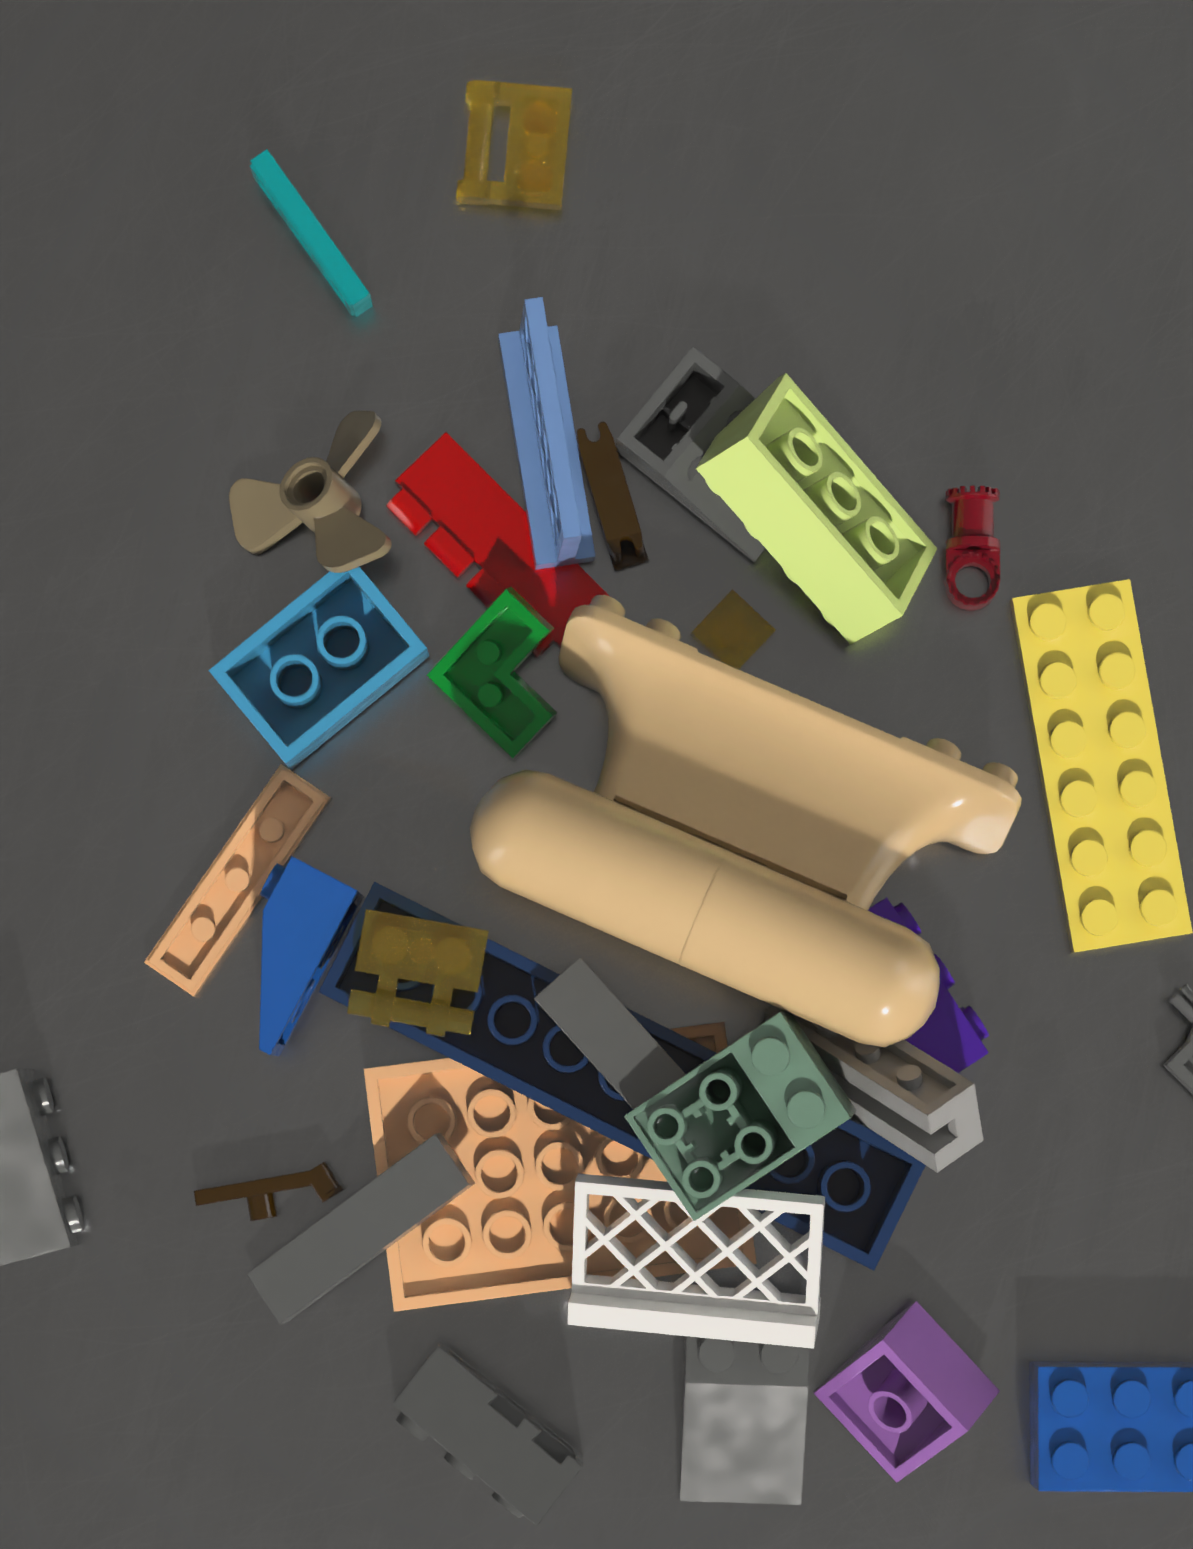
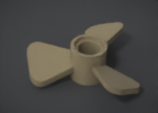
M353 411L340 422L336 430L327 461L317 457L303 459L286 472L281 484L248 478L237 480L230 489L229 503L235 536L239 544L249 553L258 555L268 550L292 530L304 523L315 533L317 561L330 572H347L386 555L392 546L391 539L379 528L359 517L362 506L360 495L344 479L379 432L382 423L381 418L374 411Z

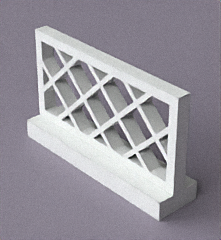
M578 1173L575 1180L572 1291L568 1302V1325L814 1349L820 1319L821 1297L819 1296L825 1196L743 1189L696 1221H693L666 1181ZM589 1194L613 1196L627 1212L606 1228L589 1210ZM634 1198L642 1200L638 1203ZM659 1201L675 1202L689 1217L667 1233L647 1210ZM722 1206L738 1208L751 1222L730 1239L709 1218L711 1214ZM758 1210L766 1211L763 1214H761ZM784 1212L809 1214L810 1231L792 1245L771 1224L774 1219ZM634 1220L657 1241L637 1258L615 1237L616 1234ZM697 1225L719 1247L698 1264L677 1243L680 1238ZM588 1229L595 1235L589 1242ZM759 1231L780 1252L778 1256L761 1269H758L738 1249L739 1246ZM602 1245H605L625 1266L613 1277L587 1274V1257ZM809 1247L807 1262L800 1253ZM666 1251L686 1273L675 1282L658 1281L644 1266ZM727 1256L748 1279L736 1288L719 1287L706 1272ZM790 1262L807 1280L806 1295L781 1293L767 1278Z

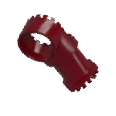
M975 485L970 486V492H967L966 486L946 491V501L952 504V538L946 541V577L944 586L950 601L960 609L973 611L984 608L991 603L999 589L1001 580L1000 540L994 537V503L1000 500V491L997 488L991 489V487L979 486L978 491H975ZM968 566L978 567L983 570L989 580L987 592L975 598L966 597L961 594L955 583L956 574L959 570Z

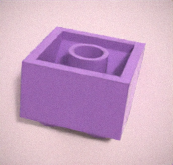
M915 1301L880 1328L824 1381L814 1394L897 1483L968 1432L1000 1390L922 1306Z

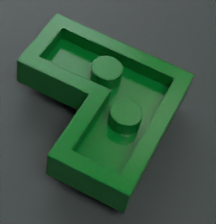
M512 587L504 590L427 676L512 758H515L558 712L515 672L552 632L554 627Z

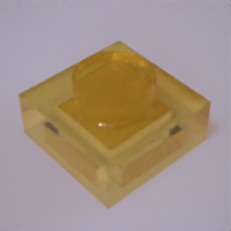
M732 589L691 632V636L718 661L740 670L775 633L776 629Z

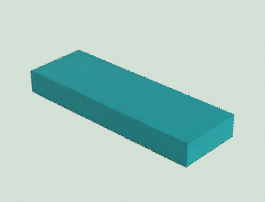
M268 149L250 160L251 165L249 166L255 181L351 316L355 315L357 318L370 309L373 303L369 291Z

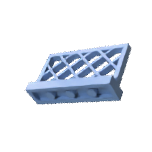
M543 297L524 299L519 331L499 333L498 344L535 570L591 562L595 560L596 556L558 326H547Z

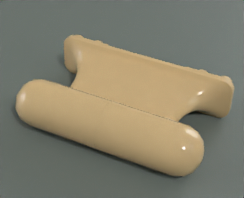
M597 595L593 597L589 605L576 607L566 624L559 653V665L571 680L598 692L606 705L608 741L599 780L594 792L552 774L527 769L500 778L481 798L475 808L470 825L472 849L480 871L506 890L858 1043L887 1047L911 1037L925 1024L936 1007L940 987V968L927 941L911 929L868 910L874 898L894 871L912 854L927 845L937 842H949L977 854L997 852L1004 844L1021 806V796L1018 790L1015 789L1018 781L1017 774L1010 767L996 762L987 763L981 770L960 761L961 751L948 740L940 738L930 739L925 746L906 737L900 739L698 653L697 648L679 641L681 638L680 631L672 623L663 619H651L646 626L629 620L624 617L625 609L622 604L612 597Z

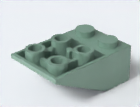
M781 1010L624 1117L693 1221H696L849 1120L856 1112V1109L792 1013Z

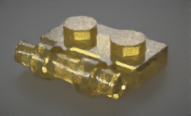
M366 909L355 971L379 975L376 993L352 989L347 1014L371 1018V1024L390 1027L391 1021L426 1027V1034L445 1037L446 1031L470 1035L475 1011L451 1007L454 989L479 992L489 931ZM399 979L435 985L431 1003L396 997Z

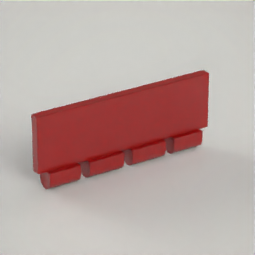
M447 432L395 480V484L401 490L388 502L386 507L415 536L420 534L433 521L439 528L424 542V545L457 578L475 563L481 570L467 583L466 587L487 608L493 604L505 589L512 587L554 627L552 632L532 652L537 658L553 643L561 649L567 621L576 607L589 605L593 597L597 595L609 596L578 564L535 570L526 511Z

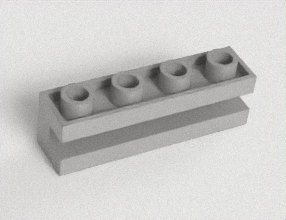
M771 1006L764 1011L765 1020L782 1009ZM792 1014L855 1107L856 1112L852 1118L937 1173L984 1140L975 1084L905 1040L887 1047L862 1044Z

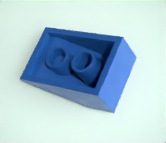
M291 856L286 867L278 863L274 866L260 893V896L267 899L268 902L263 909L259 1050L273 1056L281 1055L364 898L356 889Z

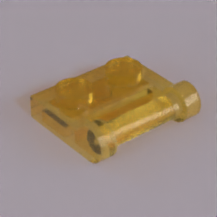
M484 80L467 82L465 102L470 104L464 176L463 179L457 181L455 200L469 205L497 204L562 210L572 88ZM496 106L511 107L504 182L487 181L493 111Z

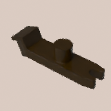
M602 421L598 424L599 440L595 442L590 441L583 428H579L576 431L578 450L606 539L608 552L614 571L647 562L649 559L643 544L641 528L614 438L606 422Z
M325 1161L309 1171L194 1191L196 1206L247 1197L250 1221L277 1217L274 1192L312 1186L323 1203L346 1188L344 1184L340 1185Z

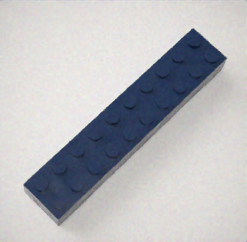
M376 882L373 883L319 993L652 1159L624 1117L633 1109L534 1000L560 974ZM627 1008L685 1074L717 1054ZM849 1119L744 1189L825 1196L822 1245L874 1271L926 1165L876 1132ZM758 1210V1211H759L761 1214H763L766 1210ZM784 1212L774 1219V1221L802 1235L810 1231L809 1214Z

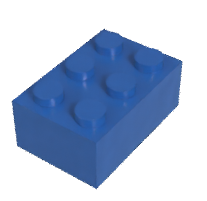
M1029 1361L1030 1484L1038 1491L1193 1492V1362Z

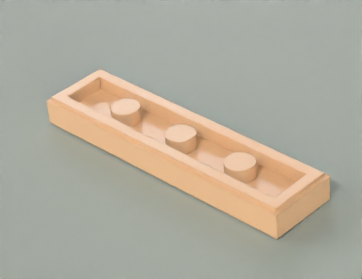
M280 764L144 963L196 997L264 898L260 896V893L274 866L277 863L284 867L286 866L291 856H293L331 801V797Z

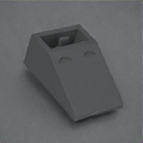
M692 346L617 437V452L755 562L766 548L759 540L749 534L739 517L719 495L709 488L703 476L696 470V467L716 435L756 398L739 382Z

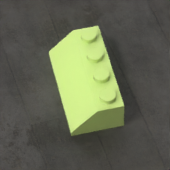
M787 373L778 377L716 435L696 467V470L703 476L709 488L725 501L744 523L749 534L761 542L782 566L787 577L804 591L821 611L824 619L835 627L850 645L903 616L937 551V547Z

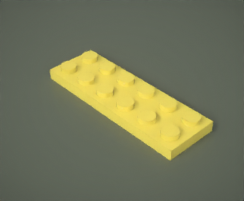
M1130 579L1012 598L1010 606L1071 953L1193 933Z

